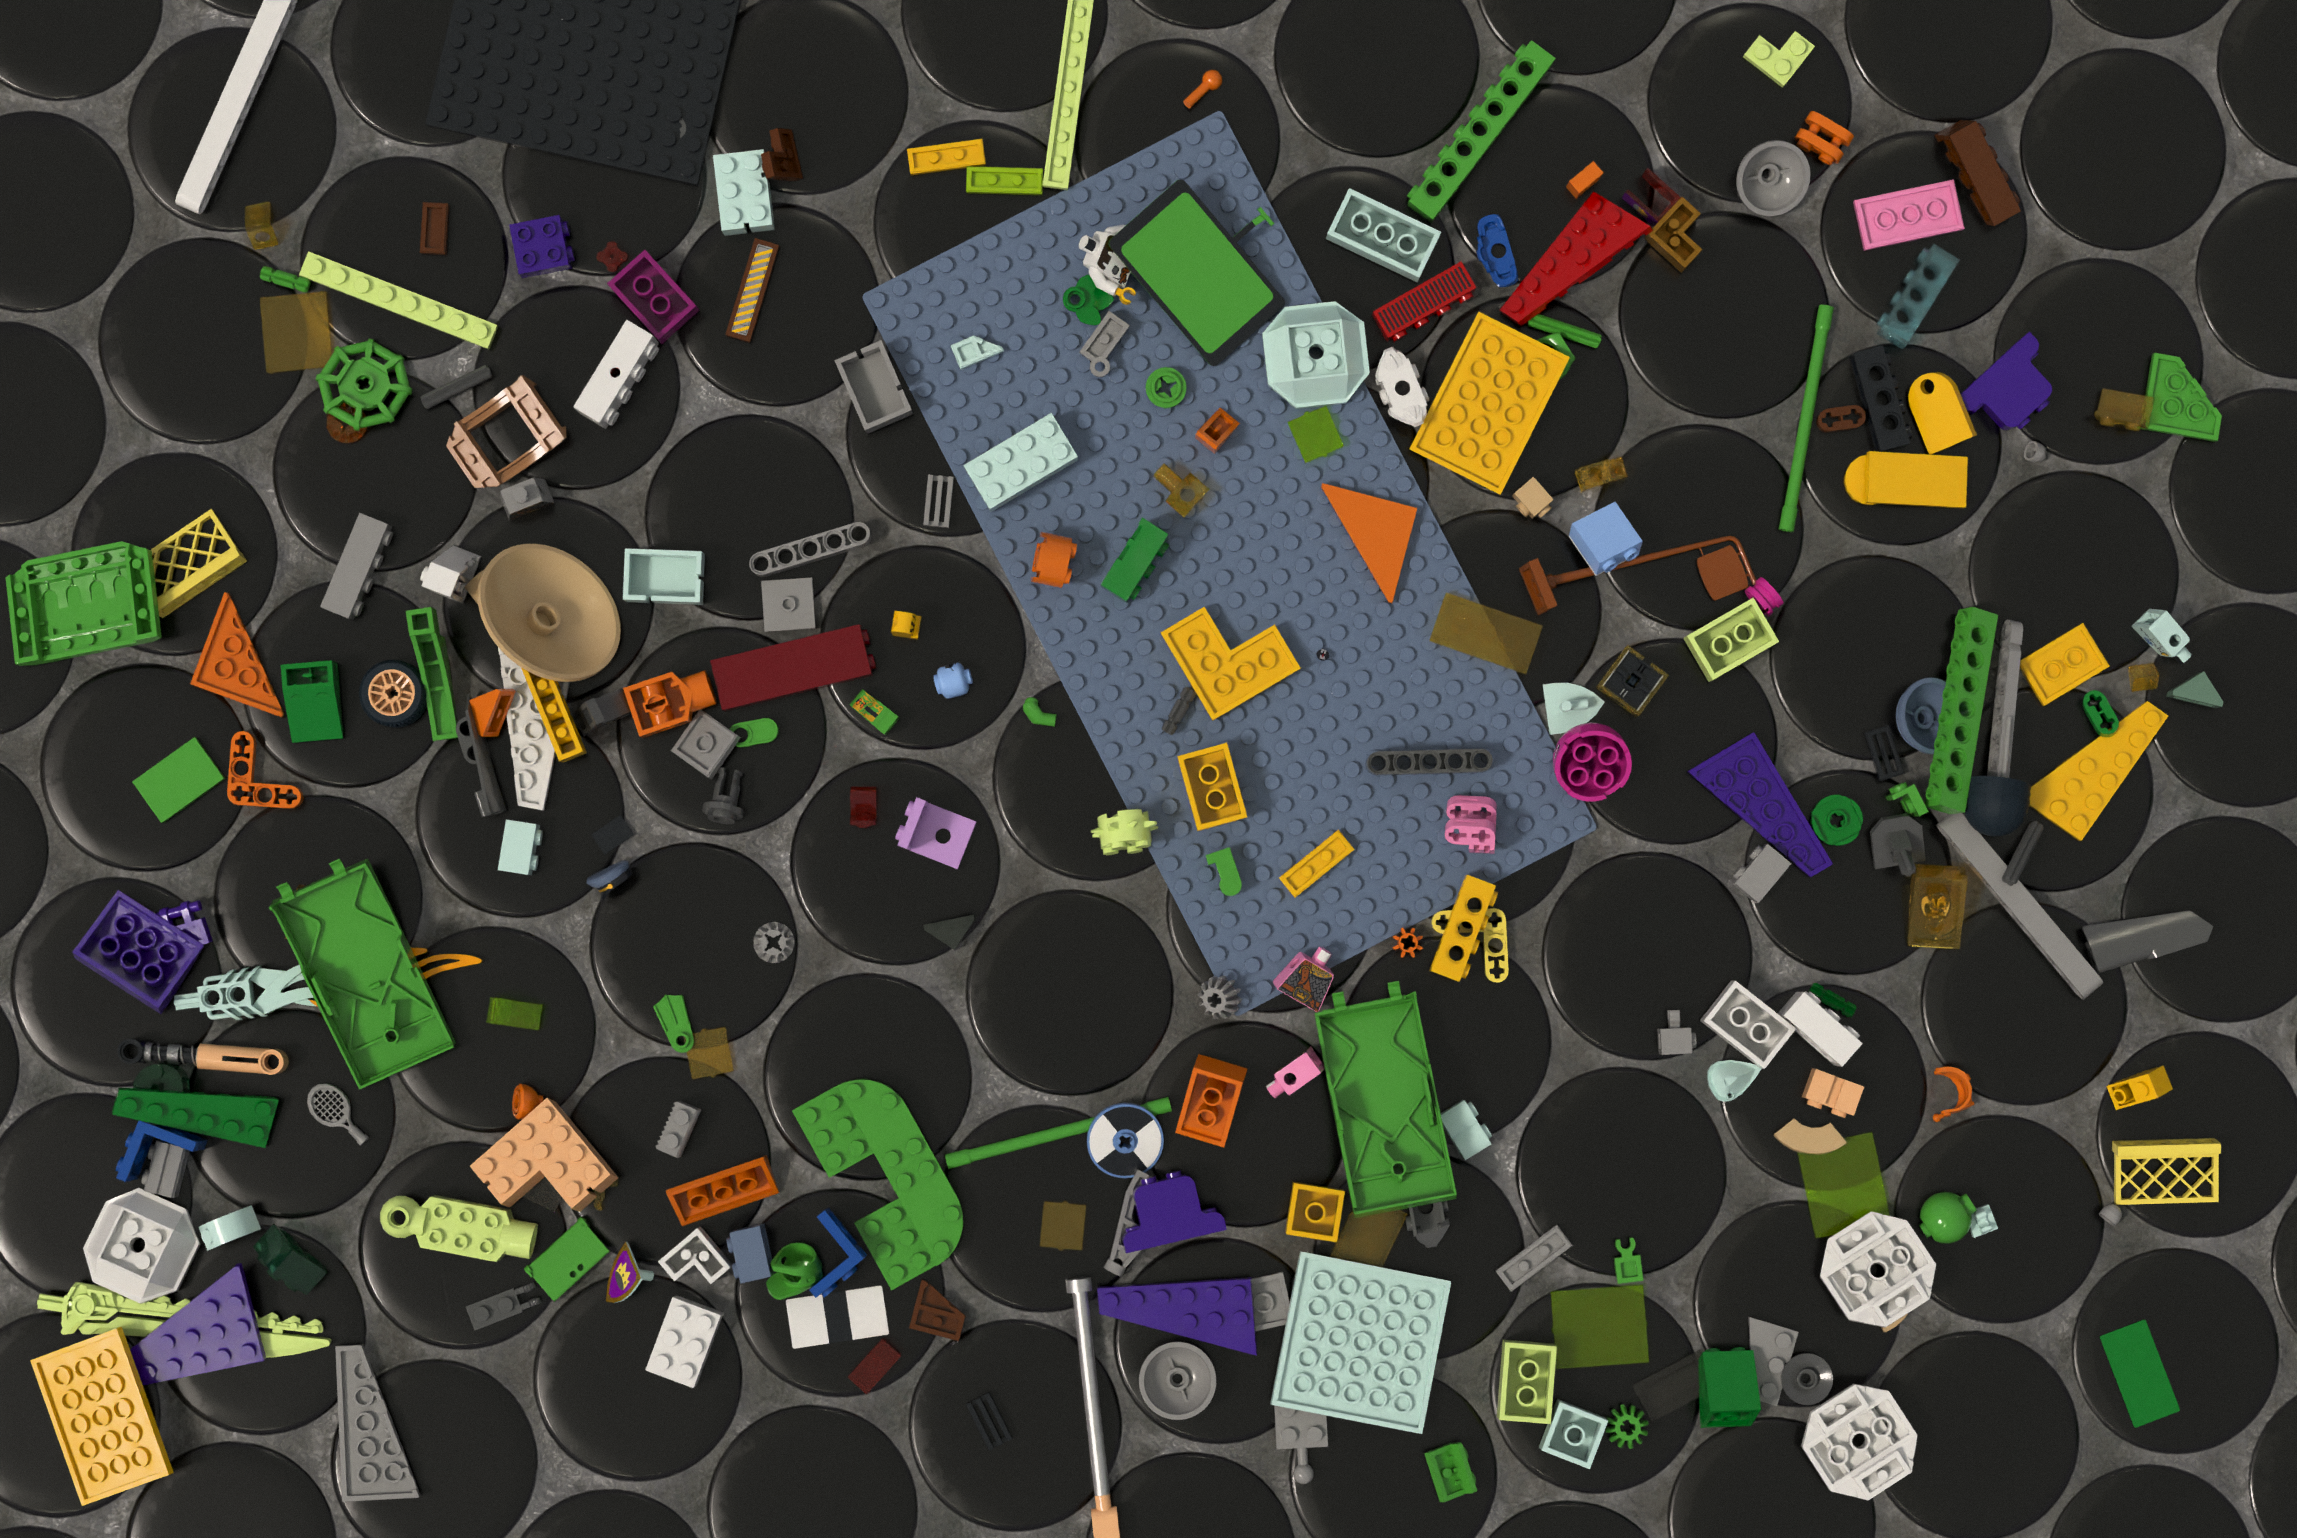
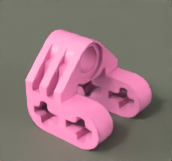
M1458 795L1451 797L1447 802L1446 808L1447 816L1451 819L1445 826L1446 840L1452 844L1469 845V853L1495 854L1496 802L1490 797ZM1460 806L1461 811H1456L1455 807ZM1481 807H1485L1486 812H1481ZM1454 829H1459V833H1454Z

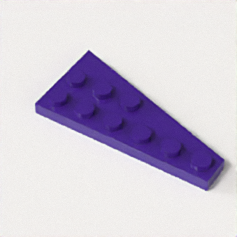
M1754 732L1687 771L1809 877L1816 875L1833 864Z
M1251 1277L1101 1286L1097 1288L1099 1314L1256 1356L1258 1354Z

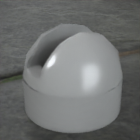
M2035 441L2029 442L2024 450V458L2033 463L2043 461L2046 458L2044 454L2047 452L2045 446Z
M2109 1204L2103 1207L2099 1215L2115 1227L2121 1220L2122 1211L2117 1205Z

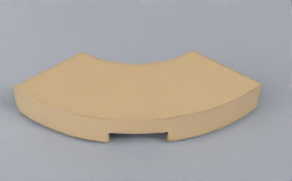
M1793 1119L1773 1135L1789 1149L1806 1154H1826L1847 1144L1831 1123L1823 1127L1810 1128Z

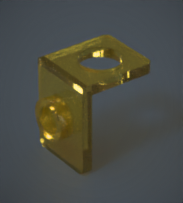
M270 202L245 207V229L254 250L278 245V239L271 224ZM265 232L270 235V239L262 242L258 241L255 236L257 233Z

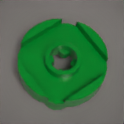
M1830 795L1821 799L1812 809L1810 823L1815 835L1823 843L1841 846L1852 842L1858 836L1863 823V815L1860 807L1854 800L1846 796ZM1834 813L1837 816L1842 815L1843 817L1839 828L1830 823Z

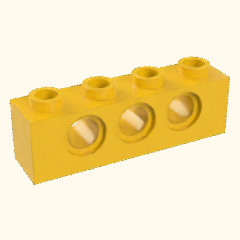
M521 667L558 760L564 763L586 754V749L558 681L539 677Z
M1465 875L1429 971L1460 982L1461 977L1466 979L1471 964L1467 963L1470 953L1475 955L1480 940L1476 939L1479 930L1484 931L1489 916L1485 915L1488 906L1493 907L1498 892L1494 891L1496 885L1470 875ZM1471 898H1477L1481 903V908L1476 913L1469 911L1467 908V903ZM1462 922H1468L1472 927V932L1467 937L1461 936L1458 932V926ZM1453 946H1459L1463 951L1462 958L1458 961L1452 960L1449 956V950Z

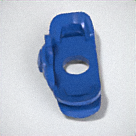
M1487 215L1478 222L1477 257L1498 287H1510L1518 282V272L1507 232L1500 215ZM1495 244H1503L1506 247V254L1502 258H1495L1492 255L1491 250Z

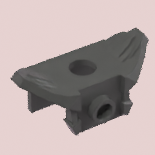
M1447 1201L1433 1203V1210L1428 1214L1421 1213L1418 1206L1409 1208L1410 1215L1405 1216L1407 1230L1413 1231V1235L1416 1236L1417 1240L1427 1248L1437 1247L1450 1226L1449 1218L1444 1217V1212L1449 1211Z

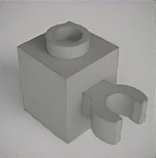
M1667 1010L1668 1028L1657 1029L1659 1054H1691L1692 1048H1696V1033H1691L1690 1027L1680 1028V1010Z

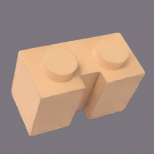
M1812 1068L1802 1097L1808 1099L1807 1105L1821 1109L1824 1105L1832 1108V1114L1846 1118L1847 1114L1854 1116L1864 1086Z

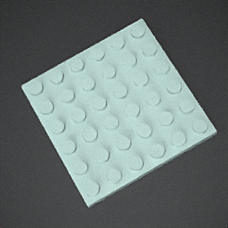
M1300 1251L1270 1404L1422 1434L1451 1281Z

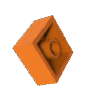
M1593 161L1572 178L1566 188L1577 199L1601 179L1603 172Z

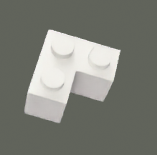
M701 1226L658 1261L674 1281L695 1265L710 1284L732 1267L730 1260Z

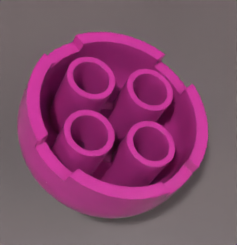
M1584 723L1569 729L1559 739L1553 752V769L1557 781L1568 795L1578 800L1592 802L1607 799L1608 795L1625 785L1631 773V755L1624 739L1618 732L1604 724Z

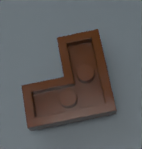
M776 128L770 130L771 147L774 152L768 151L761 154L762 169L766 179L786 181L803 179L792 129Z

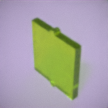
M1326 406L1310 413L1306 411L1303 416L1287 422L1305 463L1321 456L1325 458L1328 453L1344 447Z

